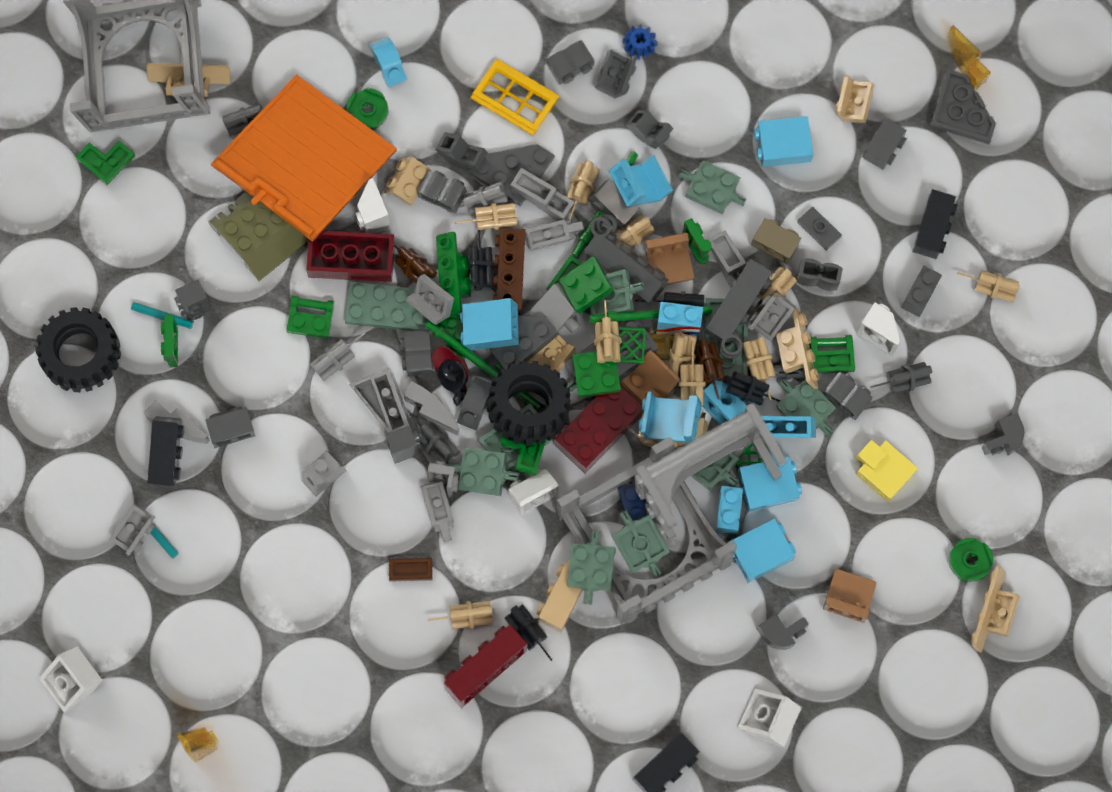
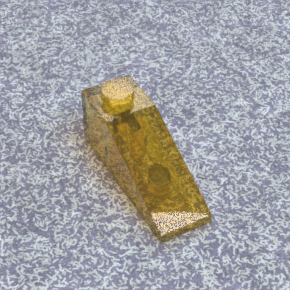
M205 727L182 732L177 735L185 751L195 763L218 749L215 744L219 742L212 730L208 732Z

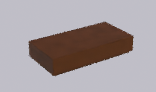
M432 558L389 559V582L433 581Z

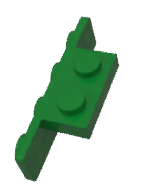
M452 231L436 236L439 285L454 298L450 315L462 312L461 298L471 297L472 288L469 277V259L457 251L456 233Z

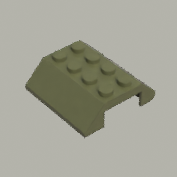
M245 192L234 201L236 206L233 204L228 206L231 214L227 216L220 212L218 213L220 220L217 217H213L208 223L219 236L221 235L244 261L246 268L260 281L306 245L309 239L261 202L252 205L251 200L253 196Z

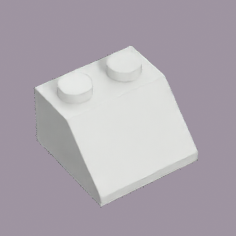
M371 178L357 204L358 213H355L361 232L379 233L390 229L389 215L374 178Z
M874 303L862 321L856 335L888 355L893 356L900 343L894 315L887 306Z
M538 469L536 475L529 474L528 479L512 483L510 485L511 488L508 489V495L520 516L558 496L559 485L546 469L543 471Z
M78 647L59 654L39 678L64 713L90 695L103 681Z
M755 689L738 729L768 743L785 747L802 707L788 697Z

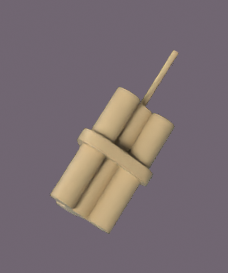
M586 160L585 164L578 163L575 174L569 181L570 187L566 197L575 201L569 220H571L576 203L579 202L581 205L587 206L591 193L595 191L596 187L594 185L600 170L593 167V162Z
M494 203L491 206L475 208V219L455 221L454 223L475 221L478 230L492 228L499 230L501 227L517 226L515 203L496 205Z
M642 213L628 224L623 225L615 234L618 240L629 244L633 248L636 245H641V241L654 233L655 229L652 227L647 216H644Z
M780 266L770 277L772 282L767 290L762 289L758 295L761 297V303L748 319L761 307L762 302L768 295L772 297L777 292L784 298L786 297V293L797 282L787 268L783 269Z
M981 270L977 278L957 272L959 275L978 280L975 291L989 295L992 299L996 297L1013 303L1020 287L1019 281L1003 277L1000 273L996 275Z
M604 300L605 318H602V322L595 323L596 338L594 339V345L597 350V363H605L606 361L620 362V344L622 340L619 337L618 322H611L610 318L607 317L606 300Z
M675 331L673 347L669 352L671 357L669 368L677 376L680 375V365L692 364V342H694L695 351L697 336L683 334L681 331Z
M762 337L751 342L742 343L747 358L746 365L750 368L751 375L764 383L768 381V378L775 377L776 374L771 361L773 357L769 355L765 338ZM768 390V391H767L768 397H769V400L771 401L772 399H771V396H770V393H769V390Z
M692 342V364L680 365V382H678V386L681 388V400H689V395L698 396L702 405H704L703 386H706V382L703 381V364H694V342Z
M471 601L466 602L467 604L449 606L451 616L431 618L428 621L451 618L452 629L467 627L474 629L475 626L493 624L491 602L471 603Z

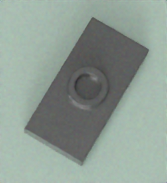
M813 206L797 221L826 251L842 237V234Z

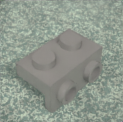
M423 274L418 277L415 292L407 297L406 302L436 325L450 316L454 298Z
M777 292L772 297L768 295L761 304L764 307L760 313L756 311L749 320L752 323L749 329L751 331L755 329L770 341L773 340L776 333L779 332L796 308L794 304Z
M435 461L434 464L429 463V481L438 482L442 480L443 484H447L448 497H452L453 492H457L459 484V474H455V467L447 466V463Z
M133 503L109 540L126 550L128 556L133 551L137 553L144 543L141 541L144 534L149 535L155 527V524L152 522L156 517Z

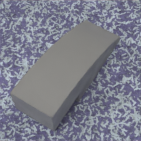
M522 168L510 184L514 190L529 202L558 221L564 219L566 221L575 203L573 200L557 192V188Z
M726 230L707 240L711 242V251L732 288L744 270L746 262Z
M411 381L404 394V400L420 408V418L458 436L460 432L459 426L445 405L424 387Z
M155 400L144 411L146 418L151 422L156 416L182 419L181 425L185 426L182 439L204 444L210 441L208 436L178 408L169 413Z

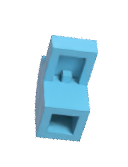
M389 37L369 44L375 62L380 67L388 87L407 80L400 56Z

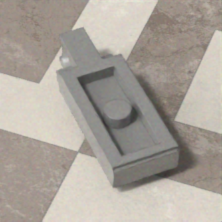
M564 219L526 229L525 235L529 249L533 251L573 240L575 235L584 232L582 221L571 224L570 220L565 221Z
M442 480L421 486L435 533L441 531L444 542L452 540L450 528H454V520Z

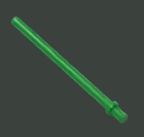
M430 320L427 322L425 327L434 333V337L441 338L492 378L498 376V371L445 332L444 327H439ZM526 392L515 394L527 404L531 403L536 411L542 405Z

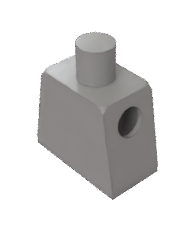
M559 282L553 284L528 312L530 316L546 317L557 332L565 326L574 334L581 326L573 317L577 312Z
M326 451L303 471L302 482L317 497L347 470L333 454Z

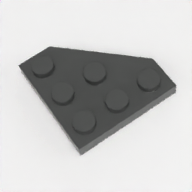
M947 69L930 127L990 144L996 126L995 120L986 110V105L972 86L969 76Z
M538 144L488 153L479 170L470 168L469 175L487 186L502 181L508 199L521 207L526 198L510 186L517 173L522 168L541 178L554 160L555 155Z
M518 316L519 345L489 349L507 370L508 365L512 363L519 365L520 361H529L555 339L559 333L546 317Z

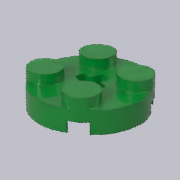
M366 88L351 95L347 102V112L371 130H376L387 119L388 104L381 92L372 88ZM371 105L373 111L364 113L362 108Z
M975 538L963 539L950 552V568L961 581H979L991 570L993 565L992 551L987 544ZM967 555L976 557L977 560L974 562V565L966 562Z

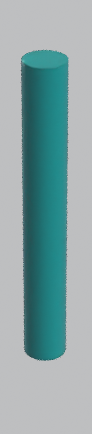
M133 302L131 306L133 311L164 320V315H173ZM174 315L177 325L192 329L194 321Z
M155 526L150 534L168 555L174 559L179 553Z

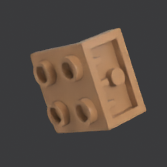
M687 233L646 240L645 252L649 264L665 273V277L669 279L667 285L694 280L688 251L689 238Z
M650 350L644 357V364H639L634 372L620 382V386L642 405L643 399L647 398V392H652L656 398H668L680 381V378Z
M836 569L823 610L865 623L870 612L869 606L877 583Z

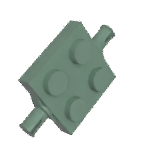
M704 160L694 174L682 169L679 177L690 182L689 189L685 195L686 198L722 215L732 201L741 206H744L747 198L735 194L741 177Z
M626 269L605 274L614 291L590 307L591 314H605L604 300H606L607 311H615L616 313L634 311L633 293L645 290L644 283L641 281L631 284L629 271Z
M785 378L778 384L786 392L785 397L776 405L784 416L816 417V429L820 428L827 437L834 432L826 424V420L836 410V407L818 388L813 389L806 379L794 387Z
M464 447L461 464L449 462L447 465L455 467V472H459L458 490L501 496L503 484L506 480H519L518 477H511V475L519 476V472L507 471V453Z
M731 453L698 471L691 477L710 492L724 480L735 487L739 480L731 475L730 472L739 462V458Z
M628 510L621 512L619 515L625 526L620 531L611 535L631 573L649 567L654 578H657L662 573L656 563L661 557L670 553L667 545L649 514L639 520H632Z
M591 530L590 543H572L567 587L579 588L585 591L583 604L588 602L589 605H592L593 592L600 590L611 591L616 548L599 544L600 531L596 530V534L595 530Z

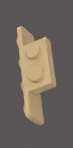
M147 63L148 81L167 82L166 95H173L172 87L184 86L183 64ZM202 65L205 97H208L210 84L231 83L230 66Z
M795 308L793 311L795 327L776 333L783 370L789 373L804 368L807 383L813 389L818 388L817 380H819V375L813 365L815 356L809 346L811 337L805 327L808 324L807 318L804 313H800Z
M998 565L991 572V584L989 590L984 595L983 610L978 614L977 630L973 632L971 637L972 647L977 652L983 651L988 633L1005 637L1009 636L1020 600L1018 594L1001 591L1006 572Z

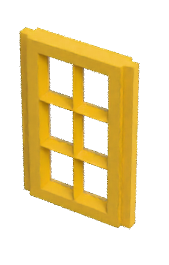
M496 59L470 99L534 136L560 96L501 60ZM497 72L511 80L505 89L491 81ZM514 83L529 90L524 100L509 92ZM488 84L503 92L497 101L483 93ZM533 93L547 101L542 110L528 103ZM506 95L521 103L515 112L501 104ZM524 106L539 114L533 123L519 115Z

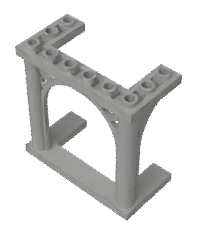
M63 0V3L75 16L83 50L86 101L70 103V112L89 133L210 114V106L205 101L197 9V7H201V0H124L122 3H105L98 7H95L90 0ZM178 10L174 20L166 21L170 11ZM157 13H158V14H159V13H162L161 16H158V17L155 16V14H157ZM121 19H123V21L120 22V23H117V22L115 21V20H121ZM110 21L113 24L112 30H103L101 23ZM153 21L170 28L178 37L182 49L184 86L172 87L173 96L178 103L106 114L103 56L109 41L122 28L135 22ZM180 24L181 28L178 29L175 25ZM98 33L105 36V39L100 41L101 36H98Z
M754 403L748 405L745 408V412L646 467L643 464L636 468V475L634 476L635 490L641 500L645 498L649 506L646 507V510L652 519H657L659 525L656 527L662 538L666 536L670 540L676 537L673 527L677 525V522L672 513L671 503L679 486L688 477L750 442L773 482L781 478L782 474L778 468L785 465L787 460Z
M671 436L652 446L649 458L580 496L575 489L557 499L556 515L560 521L564 520L578 544L590 543L592 530L581 509L617 490L618 487H622L635 480L634 476L636 475L637 467L643 464L646 467L673 452L675 443ZM685 482L677 489L673 501L688 528L689 545L687 553L681 564L674 571L661 578L652 580L630 577L614 566L611 591H606L617 610V618L620 624L624 622L629 624L638 619L637 615L641 612H651L657 608L656 604L662 600L666 603L675 598V593L678 591L686 592L694 587L693 583L699 579L703 582L713 576V571L717 569L722 571L732 565L731 562L735 557L738 547L733 540L725 543L716 534ZM698 539L699 545L702 544L704 548L700 546L695 547L694 541ZM694 552L703 553L706 561L703 563L694 562L691 559V554ZM690 564L691 566L695 567V569L689 568V572H687L684 570V566ZM668 577H673L674 581L669 582ZM623 581L630 583L627 592L624 590L626 586L622 584ZM635 585L643 587L644 592L641 598L638 594L634 597L632 596V589ZM655 585L656 591L652 589L650 595H648V587Z

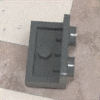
M612 50L608 51L595 89L615 99L625 95L630 87V84H628L630 77L636 70L635 63L637 59L635 57L627 59Z

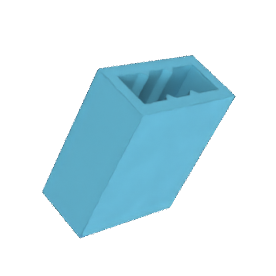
M808 116L758 121L757 128L754 129V139L759 142L757 159L761 160L762 167L808 163L812 161L813 149Z
M511 298L462 304L463 311L460 313V319L463 324L461 342L466 348L472 351L519 345L518 304Z
M790 456L785 457L787 463L778 468L782 476L774 482L763 462L738 469L748 512L798 501L800 494H802L800 482L795 480L794 474L797 473L794 461L790 460Z
M775 519L733 539L738 547L734 559L747 583L774 571L795 558L794 553H796L794 545L791 541L787 542L784 536L786 532L783 525L777 523Z

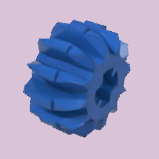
M642 24L639 25V29L633 25L631 31L627 30L625 32L626 37L623 38L622 43L625 45L624 51H630V58L637 55V59L640 60L641 55H643L647 59L649 53L653 54L655 52L654 47L657 46L656 34L650 33V27L644 30Z

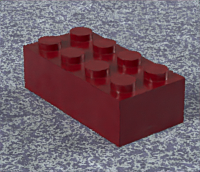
M322 231L313 242L309 240L307 257L308 278L392 282L395 249L394 234Z
M622 387L621 392L598 395L555 438L554 446L586 474L641 418L642 412H644L642 405Z
M511 625L506 628L504 626L499 628L494 633L495 637L493 640L483 642L477 648L479 650L478 653L473 657L471 655L467 656L461 662L462 666L457 671L453 669L444 677L445 691L461 709L527 652V643Z

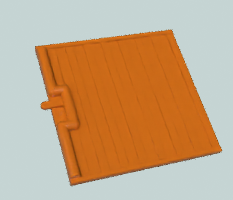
M296 74L211 163V166L253 196L251 200L252 205L261 202L313 242L367 184L369 179L397 151V148Z

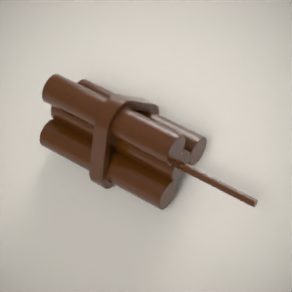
M395 245L400 254L395 263L404 271V275L407 278H411L417 284L418 277L423 274L429 278L436 277L437 272L427 263V259L424 256H420L412 248L407 250L404 246L398 248Z
M707 339L699 340L700 346L695 347L694 351L697 364H703V381L706 382V385L713 381L717 399H720L715 381L725 380L722 368L723 359L719 356L715 342L708 343Z

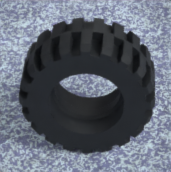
M77 307L70 308L71 312L67 313L65 310H61L58 317L55 318L52 315L48 319L50 322L48 325L43 324L40 329L42 335H37L36 342L38 346L35 349L39 365L53 384L56 386L60 385L66 391L70 388L73 392L80 393L81 389H85L86 392L92 391V386L97 385L98 388L104 385L102 381L105 378L107 380L111 379L113 376L111 372L112 370H117L119 366L117 360L121 358L120 342L113 327L106 318H102L100 313L96 311L92 313L89 308L83 307L82 311H79ZM75 334H89L97 340L98 349L91 361L74 367L65 365L60 360L59 351L66 339Z
M526 360L520 361L519 365L512 363L508 365L507 370L505 368L500 370L498 376L494 377L487 403L488 418L490 423H494L493 428L496 432H502V437L506 440L511 438L515 444L524 442L525 446H532L534 442L537 445L543 444L545 439L550 441L555 438V434H559L564 424H566L571 402L570 389L567 387L566 380L563 377L560 378V373L556 369L550 370V366L545 363L543 366L539 365L538 361H532V363H527ZM519 392H533L543 397L549 407L539 414L528 415L517 411L510 404L509 399Z

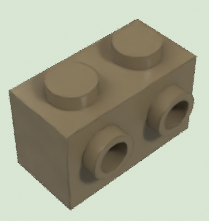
M764 218L752 239L751 246L788 265L800 244L801 237L794 230L782 228L777 221Z

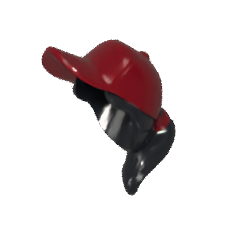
M439 346L432 354V362L442 386L454 393L452 399L454 404L458 406L464 400L468 391L466 383L469 377V369L462 356L456 355L446 346Z

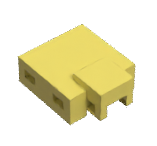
M871 440L856 457V460L863 465L856 475L887 502L898 493L918 470L911 461L886 440L880 447Z

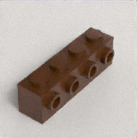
M500 228V235H496L495 247H499V255H495L494 260L495 267H498V275H494L493 287H497V295H493V300L511 298L518 304V315L522 316L525 229Z

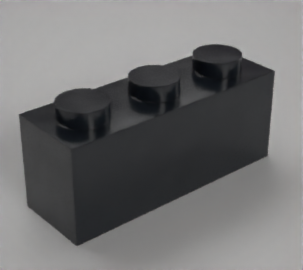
M934 189L931 190L912 252L933 259H937L939 253L943 254L946 242L943 239L945 234L949 235L952 226L949 219L950 216L955 215L958 204L954 203L956 196Z
M156 416L152 420L147 483L174 486L177 480H180L181 467H178V460L182 459L183 454L180 438L184 437L185 426L181 425L182 419Z
M681 732L642 768L632 780L643 792H665L667 789L664 786L669 781L672 783L676 782L683 775L680 772L686 766L691 768L699 760L696 756L700 751Z

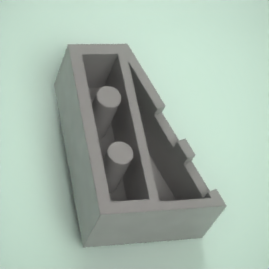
M389 369L349 384L388 433L409 425L412 431H414L394 374Z

